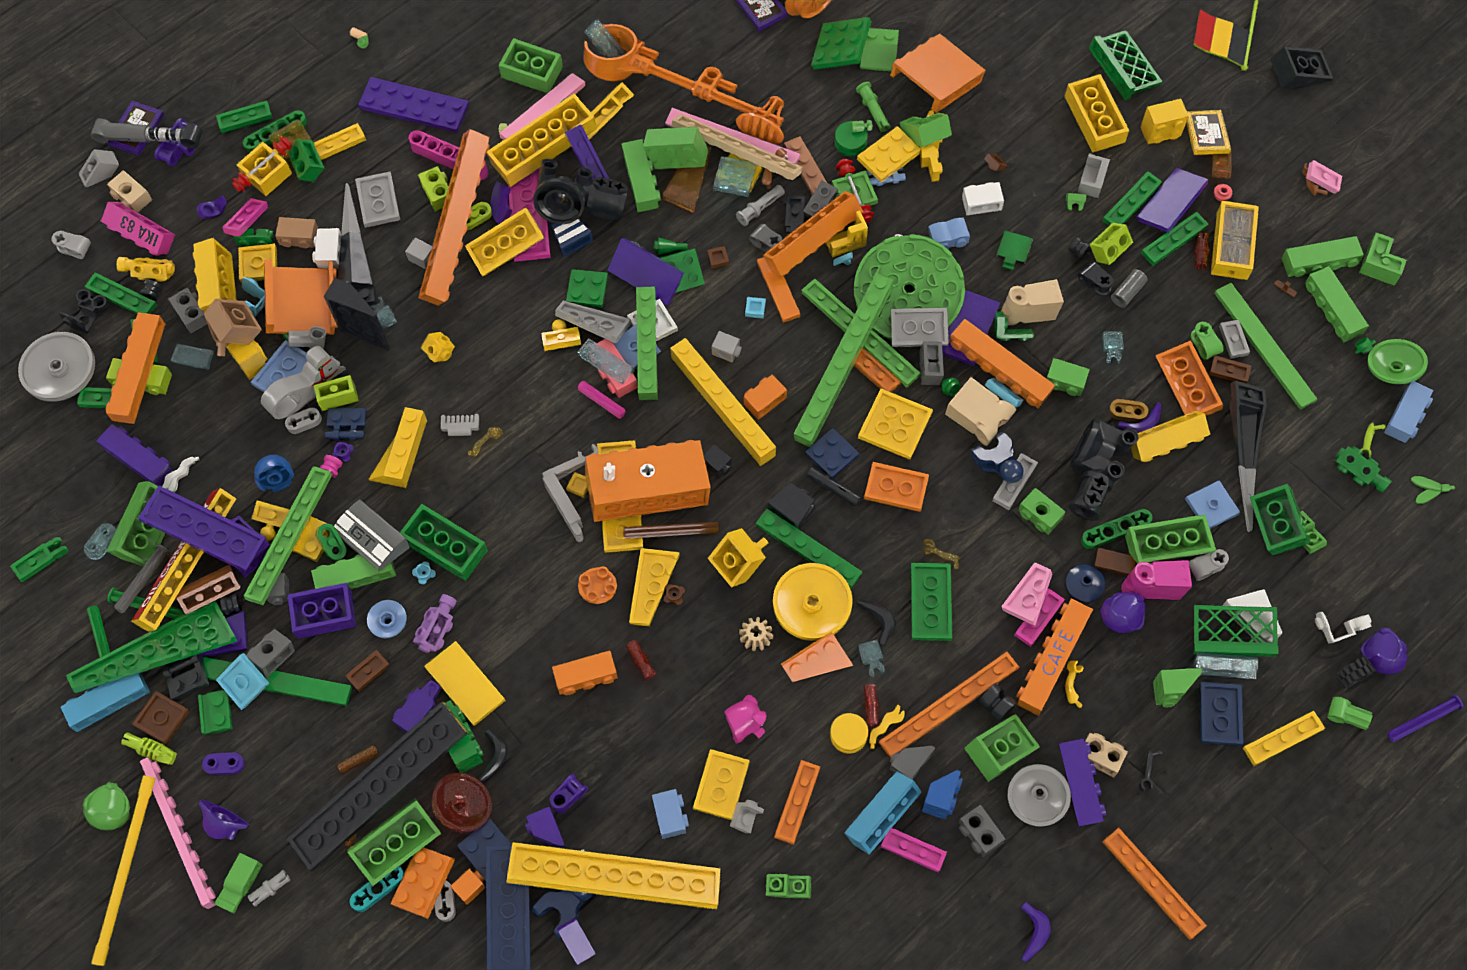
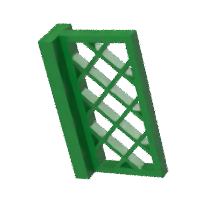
M1126 30L1103 38L1100 35L1093 38L1089 50L1124 100L1130 99L1132 94L1161 85L1162 80ZM1124 37L1127 44L1118 41V39ZM1106 42L1113 44V49L1108 47ZM1116 46L1124 48L1125 52L1115 50ZM1127 50L1133 51L1136 57L1127 54ZM1114 55L1122 57V61L1117 60ZM1125 59L1134 61V64L1130 65L1125 63L1124 61ZM1136 63L1142 64L1145 67V70L1136 67ZM1123 68L1132 70L1131 74L1126 73ZM1134 71L1143 74V78L1134 76ZM1145 77H1152L1154 81L1145 80ZM1132 81L1141 83V85L1136 87Z
M1194 605V655L1276 657L1278 655L1277 607ZM1198 610H1207L1212 617L1204 623L1198 618ZM1221 611H1228L1233 616L1226 624L1217 617ZM1243 611H1248L1254 617L1247 624L1238 617ZM1263 612H1272V621L1268 625L1258 617ZM1214 618L1223 626L1216 633L1207 626ZM1234 619L1243 626L1237 634L1228 627ZM1255 619L1264 627L1257 635L1248 627ZM1198 622L1202 625V627H1200L1199 629ZM1203 628L1212 635L1208 641H1198V633ZM1224 628L1233 636L1228 642L1222 641L1217 636ZM1245 629L1254 636L1249 642H1243L1238 637ZM1265 630H1268L1273 635V643H1264L1258 636Z

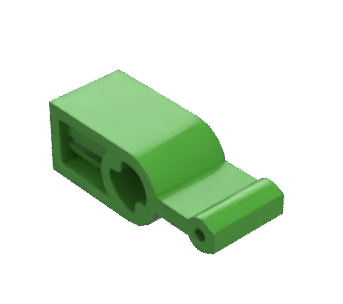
M239 853L225 879L224 888L216 899L215 905L235 913L242 897L248 893L262 864Z

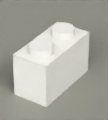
M999 182L964 187L962 199L966 215L1002 210L1004 199Z
M339 228L317 229V236H314L316 251L313 252V262L317 264L318 268L328 269V263L332 261L333 268L339 269L341 232Z

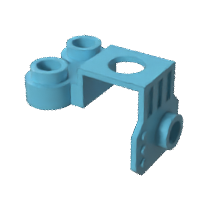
M243 277L242 288L244 291L261 299L256 306L245 301L253 316L256 317L265 306V290L260 288L255 280Z

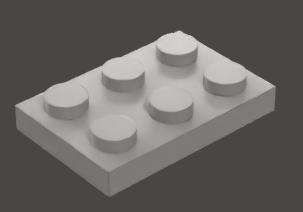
M391 172L355 179L365 228L400 220Z
M947 308L891 309L892 347L921 346L923 341L942 342V346H948Z

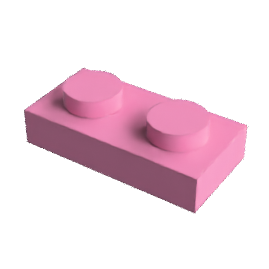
M1316 161L1309 163L1307 179L1334 194L1339 192L1342 180L1341 175Z

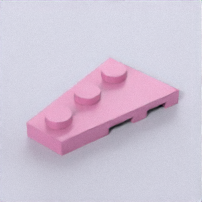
M1034 563L1001 606L1003 611L1035 626L1052 577L1051 570Z

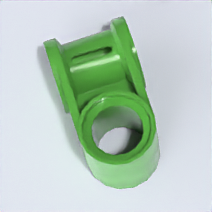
M1199 322L1195 330L1192 331L1190 338L1198 349L1200 356L1207 360L1222 353L1223 345L1209 323Z

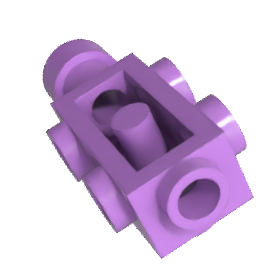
M443 594L439 601V607H430L426 611L424 620L417 629L413 640L415 644L419 645V650L429 653L430 651L436 652L442 648L444 644L443 636L453 626L451 622L453 616L449 612L454 608L457 601L451 596Z

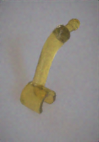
M490 427L488 433L476 442L473 450H469L468 454L474 457L477 456L481 446L491 436L494 439H498L503 434L502 430L499 427Z
M931 539L924 541L925 545L931 546V548L924 549L925 553L933 552L944 559L954 560V568H959V556L935 548V543Z

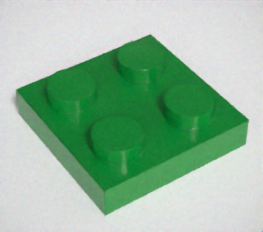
M572 269L566 302L585 307L603 308L608 273Z

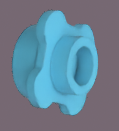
M428 562L419 564L412 571L413 576L419 579L418 582L420 584H425L428 579L434 578L436 575L435 571L429 567Z

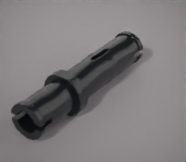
M813 466L807 473V478L820 484L821 488L830 490L854 506L860 501L861 495L831 478V475H825Z

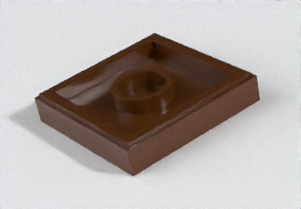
M155 691L132 725L167 745L190 711Z

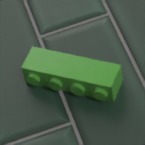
M643 140L621 143L637 211L642 212L659 208L660 192L655 190L657 181L655 175H651L653 166L652 162L647 159L648 155L643 147Z
M1355 236L1286 249L1282 256V261L1288 277H1300L1307 273L1317 272L1328 266L1331 270H1337L1345 266L1354 267L1359 264L1364 254L1358 238Z
M1328 266L1310 274L1305 282L1306 288L1316 299L1317 305L1324 311L1326 319L1335 328L1337 336L1341 337L1343 342L1363 335L1369 325L1331 268Z
M356 555L353 559L339 560L329 566L321 565L315 570H311L315 589L347 583L350 589H354L396 576L393 561L378 571L361 555Z

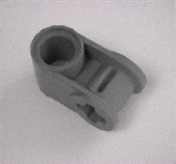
M760 224L749 236L750 242L764 252L769 251L783 240L779 234L764 224Z

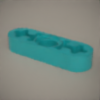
M398 866L393 870L395 872L399 871L397 874L399 878L397 880L394 878L388 881L391 884L390 886H387L382 879L377 882L383 885V890L379 894L372 892L373 886L370 882L365 884L351 896V907L357 912H364L400 885L405 874L403 869ZM391 872L385 876L386 880L391 878ZM365 891H368V893L373 897V899L371 900L369 897L364 899L363 906L356 905L358 903V901L356 900L358 897L363 899L367 896V894L364 893Z

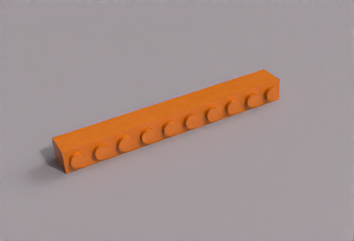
M471 129L465 132L462 137L418 297L437 306L446 302L450 295L448 291L449 285L454 280V275L452 274L458 265V252L463 247L462 237L468 228L466 223L472 213V209H470L471 204L476 198L475 189L480 183V171L485 165L484 156L487 154L490 146L488 144L490 137Z

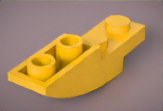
M933 110L929 111L927 117L934 115ZM942 139L920 147L921 168H929L932 182L939 181L940 173H942L941 162L938 163L937 159L939 158L938 150Z

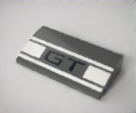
M360 499L334 525L341 539L378 571L410 548L402 534Z

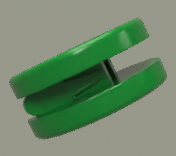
M852 121L842 123L835 132V147L841 154L846 156L859 155L867 146L868 133L866 128H864V131L852 132Z

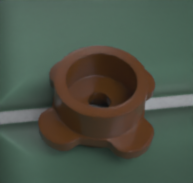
M668 585L664 601L681 605L683 603L682 595L685 593L684 587Z

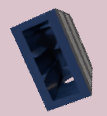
M579 219L569 224L554 223L551 225L554 238L563 257L593 242L591 231Z

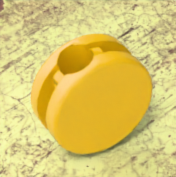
M852 713L838 716L832 723L830 738L834 747L843 753H855L864 747L868 737L866 722L860 716Z

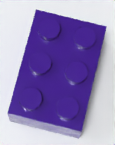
M347 583L288 595L292 632L298 639L357 627L352 591Z

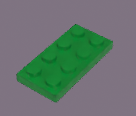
M911 563L912 640L952 641L951 564Z

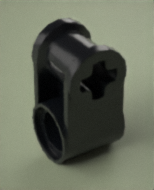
M1090 262L1078 273L1079 280L1097 295L1104 297L1110 294L1113 277L1105 272L1097 263Z

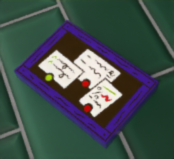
M736 0L758 31L788 17V12L779 0Z
M131 101L118 123L150 125L152 129H155L163 118L164 113L161 110ZM108 140L107 144L140 156L147 142Z

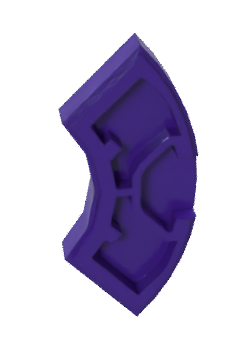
M496 181L491 196V210L493 218L500 224L507 220L512 213L508 204V196L511 189Z

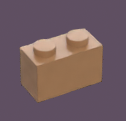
M279 217L276 238L279 244L285 247H315L314 236H317V229L319 228L314 219Z

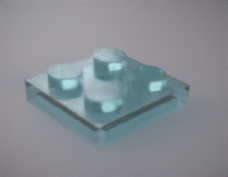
M721 156L713 190L748 197L756 165L753 162Z

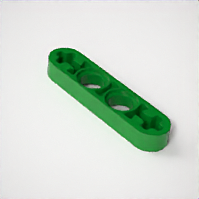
M294 111L247 136L243 140L245 150L250 153L262 142L270 146L273 142L279 141V137H287L302 129L307 124L305 114L302 111ZM282 125L287 126V129L284 131L278 130ZM267 133L272 134V136L269 139L263 138V136Z
M1141 509L1084 532L1081 543L1087 549H1094L1125 537L1127 530L1121 528V522H1128L1133 527L1135 526V521L1139 520L1141 515L1147 519L1145 522L1143 520L1138 521L1136 526L1150 524L1153 518L1152 514L1146 509ZM1106 528L1111 529L1113 536H1105L1103 530ZM1099 534V537L1095 538L1093 543L1087 541L1088 536L1094 538Z

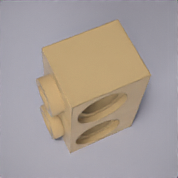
M1090 733L1085 742H1089V745H1095L1098 748V752L1094 753L1091 751L1092 754L1088 755L1089 762H1094L1096 769L1115 777L1128 751L1124 750V747L1118 743L1106 741L1100 734ZM1108 754H1113L1117 758V762H1111L1108 759Z

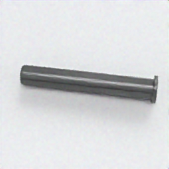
M157 544L155 552L114 605L115 610L120 613L126 611L166 555H170V551L167 548Z

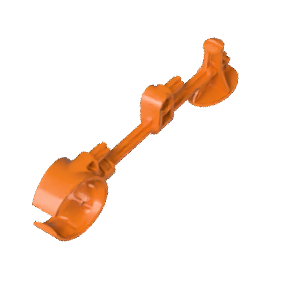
M607 24L594 28L593 44L612 43L618 45L628 52L623 56L616 58L597 56L589 50L587 41H584V63L587 69L598 78L607 81H620L626 79L632 73H642L645 76L653 74L691 90L693 96L705 99L707 102L715 100L744 112L737 117L736 124L746 135L774 145L780 144L784 139L780 128L784 118L780 117L784 102L777 96H772L763 107H755L717 91L721 88L734 94L737 85L724 80L723 74L715 67L706 68L697 81L661 68L654 64L659 52L645 47V42L638 40L633 31L622 25Z

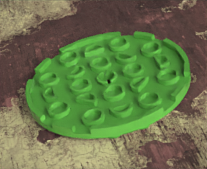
M910 234V236L898 235L890 237L874 246L859 264L854 281V297L857 308L876 273L893 280V289L872 328L879 335L892 340L891 309L947 308L948 328L957 318L965 296L964 276L959 263L952 256V253L939 242L928 237ZM910 284L915 290L912 293H906L904 287Z

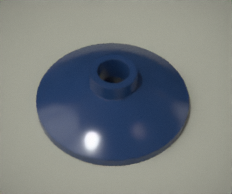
M1079 565L1068 573L1066 588L1074 599L1081 602H1092L1103 594L1105 579L1097 568L1090 565ZM1083 579H1089L1090 583L1086 584Z

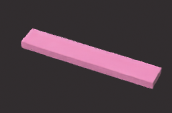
M573 73L500 132V138L505 140L558 105L563 99L576 94L585 86V81Z

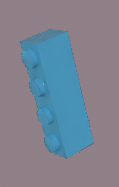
M140 672L96 688H90L78 698L68 700L65 705L61 706V709L70 728L78 732L150 693V690Z
M896 771L846 830L845 834L853 845L868 854L874 850L921 794V790L914 780Z

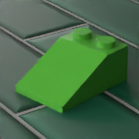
M1014 714L976 737L964 749L989 782L1030 755L1040 746L1018 716Z

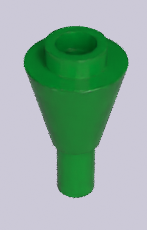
M659 237L657 241H654V252H657V255L676 250H687L688 248L687 243H676Z

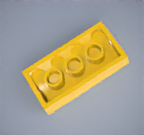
M524 208L465 245L484 277L544 239V236L531 212Z

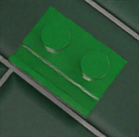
M221 690L207 693L206 695H198L201 733L207 735L208 733L233 730L230 696L226 691Z

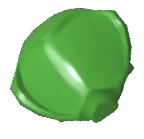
M108 782L106 785L94 790L84 799L83 814L89 824L96 829L106 831L122 827L130 817L129 800L116 783Z

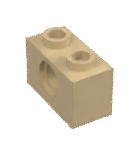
M124 170L107 184L111 190L109 193L115 200L120 199L122 204L137 213L152 201L147 190Z

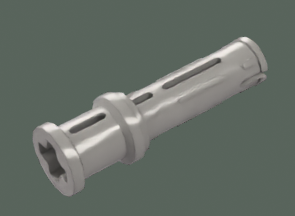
M777 185L756 202L749 203L747 208L736 213L738 221L744 226L748 225L751 219L760 216L763 209L784 195V189Z

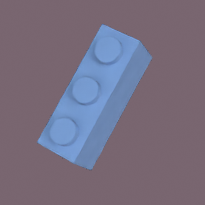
M1415 381L1410 382L1384 433L1404 443L1409 438H1414L1419 429L1416 425L1422 422L1426 415L1423 411L1425 408L1428 409L1433 400L1430 397L1433 390Z

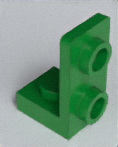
M995 312L994 333L996 338L1002 341H1008L1010 338H1018V340L1034 338L1032 329H1007L1008 318H1005L1003 312Z

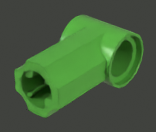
M1333 697L1327 717L1331 721L1337 723L1346 722L1366 730L1371 723L1372 712L1351 705V702L1345 698Z

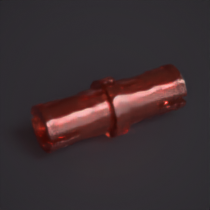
M1203 232L1197 234V247L1194 252L1196 254L1195 268L1200 269L1202 263L1201 270L1207 268V255L1209 254V234L1204 232L1202 239Z
M633 640L628 643L626 648L634 659L633 663L639 667L645 680L654 677L657 673L651 666L648 655L642 651L638 641Z
M874 684L864 686L865 703L863 706L866 709V724L868 727L879 726L878 708L880 705L877 702V686Z

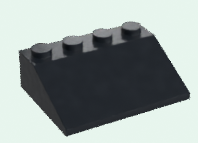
M334 278L324 295V299L339 331L389 351L390 346L376 313L350 282Z

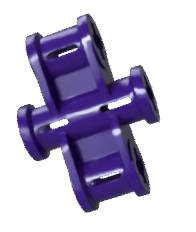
M179 118L172 127V130L185 128V125L190 123H187L183 118ZM171 140L169 142L157 141L160 145L155 151V159L158 161L163 160L168 165L174 166L183 152L185 155L191 156L195 149L187 148L181 143L172 142Z

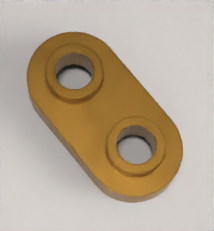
M1116 399L1111 403L1109 413L1115 419L1141 422L1146 418L1148 408L1142 402Z

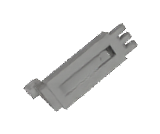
M592 444V450L594 451L592 454H598L596 445ZM579 451L578 457L551 468L542 474L546 490L576 541L581 542L583 541L581 518L559 482L560 479L585 465V457Z

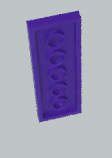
M370 77L358 106L362 110L458 133L469 107V102Z
M161 486L157 487L138 517L139 521L244 572H247L266 540V537Z

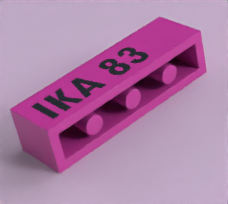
M120 202L107 203L101 222L107 225V228L120 232L122 237L135 241L137 246L147 248L149 253L153 255L168 254L175 234Z

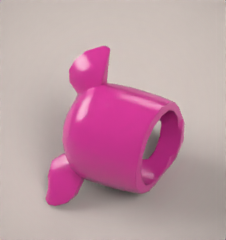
M747 695L743 701L732 705L724 711L735 743L743 741L751 733H754L758 738L765 733V729L762 726L766 720V712L759 709L757 706L758 702L752 695Z

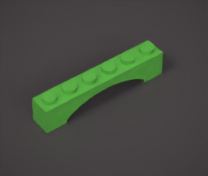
M636 287L639 400H658L655 287Z

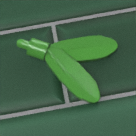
M1414 476L1411 478V481L1416 486L1428 489L1418 495L1416 498L1417 504L1427 503L1441 492H1449L1451 489H1455L1453 485L1439 484L1425 477Z

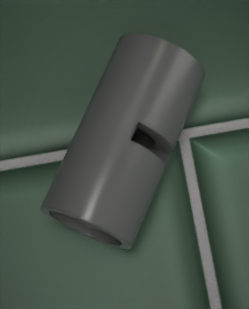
M1138 269L1132 270L1111 295L1112 301L1117 306L1125 308L1148 281L1147 276Z

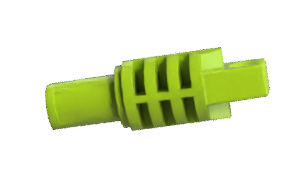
M130 733L124 735V738L129 740L122 739L121 742L122 745L135 749L139 755L148 757L156 762L172 765L177 755L176 752L159 742L147 737L141 739Z

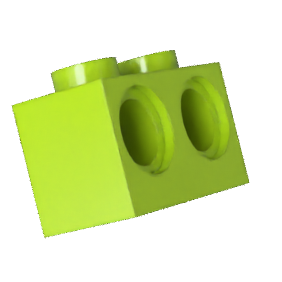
M437 166L418 174L420 183L435 211L443 208L449 188L446 183L448 182L444 171L440 172Z
M1112 223L1090 244V247L1097 262L1110 265L1119 255L1127 250L1133 241L1126 225Z

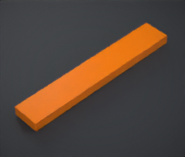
M1120 828L1116 829L1103 841L1104 845L1189 940L1207 926Z

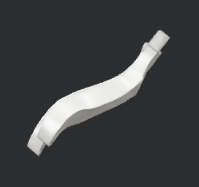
M190 457L183 460L177 470L165 476L162 487L175 493L178 488L179 479L188 475L189 467L195 464L199 457Z

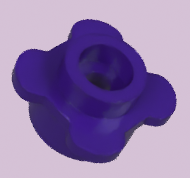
M338 442L334 447L332 456L348 462L351 459L350 454L354 447L351 444L347 445L344 442Z

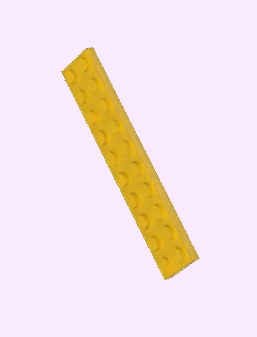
M513 842L506 883L717 909L720 869Z

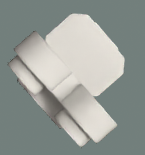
M1318 612L1315 618L1318 629H1322L1328 643H1334L1355 635V631L1371 627L1370 623L1372 622L1369 614L1344 622L1348 634L1334 639L1324 613Z

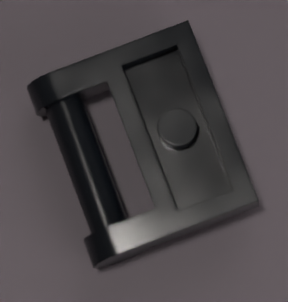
M201 653L162 669L167 680L171 700L177 701L209 685ZM195 664V668L177 677L175 676L176 672Z

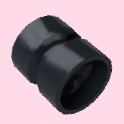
M995 683L983 694L978 702L985 709H991V714L998 721H1001L1012 711L1017 702L1010 695L1005 696V691Z

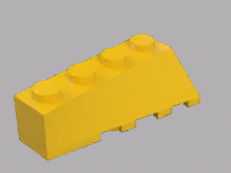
M405 407L397 434L370 476L369 481L406 488L427 422L424 411Z

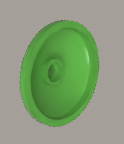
M1402 339L1380 342L1371 349L1368 355V367L1372 374L1378 379L1392 384H1406L1419 379L1425 373L1428 365L1427 355L1424 350L1417 344Z

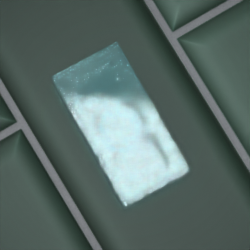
M177 344L171 361L176 364L208 370L214 353L212 350Z

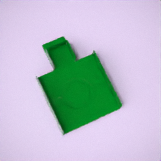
M1004 231L997 255L1005 257L1002 268L1013 271L1016 260L1026 262L1033 238Z

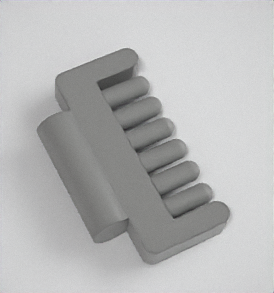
M442 415L441 430L448 431V436H470L472 434L471 431L479 430V415H471L470 422L469 415L465 417L462 415L461 422L460 416L457 415L456 423L454 415L451 417V423L450 416H447L446 421L445 415Z

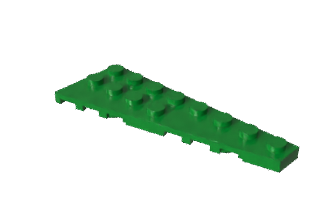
M213 601L188 614L181 615L158 627L156 630L67 674L66 677L73 691L78 693L234 643L237 639L216 601Z

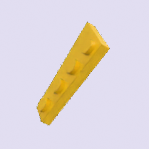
M641 548L629 620L630 624L650 626L680 556L679 552Z

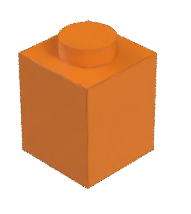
M470 869L450 886L467 905L486 888L482 883L485 879L478 871L473 873Z

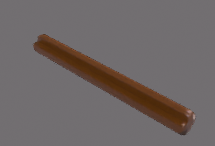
M718 522L624 527L623 536L624 538L718 533L719 524Z

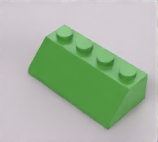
M149 481L138 483L106 552L128 562L142 566L146 564L157 549V544H161L165 535L164 532L138 519L157 489V485Z
M1206 514L1129 527L1125 534L1129 552L1137 563H1152L1216 551Z
M414 798L347 849V852L373 886L439 836L441 832Z

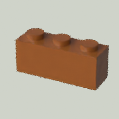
M229 564L182 587L176 598L184 613L188 614L241 588L240 582L232 566Z

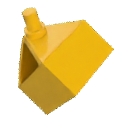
M741 528L727 533L708 559L727 583L734 587L745 583L766 558L761 549L768 544V541L762 538L757 543L753 542Z

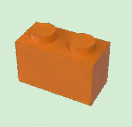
M773 375L768 378L765 377L759 382L757 387L749 389L744 394V405L759 420L787 398V389Z

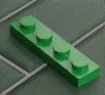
M1147 172L1104 216L1103 222L1108 226L1112 223L1124 224L1161 186L1162 181L1150 172Z
M1196 212L1171 229L1169 233L1167 232L1144 248L1141 254L1154 266L1208 228L1209 224Z
M94 273L84 286L90 292L102 295L108 301L135 314H138V312L151 314L157 306L155 301L97 273Z

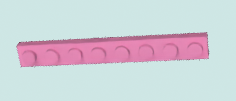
M147 757L141 760L140 763L146 776L156 778L153 793L201 905L210 909L215 906L213 900L216 898L215 893L205 882L208 879L203 868H199L197 862L200 859L196 851H192L189 845L192 843L191 838L187 832L184 833L182 826L184 822L179 814L176 815L174 810L176 808L175 801L171 796H168V785L159 775L161 769L156 761L153 762Z

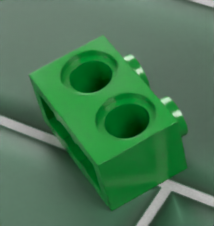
M298 138L291 147L292 151L288 150L287 153L298 179L314 182L323 171L324 166L313 141Z

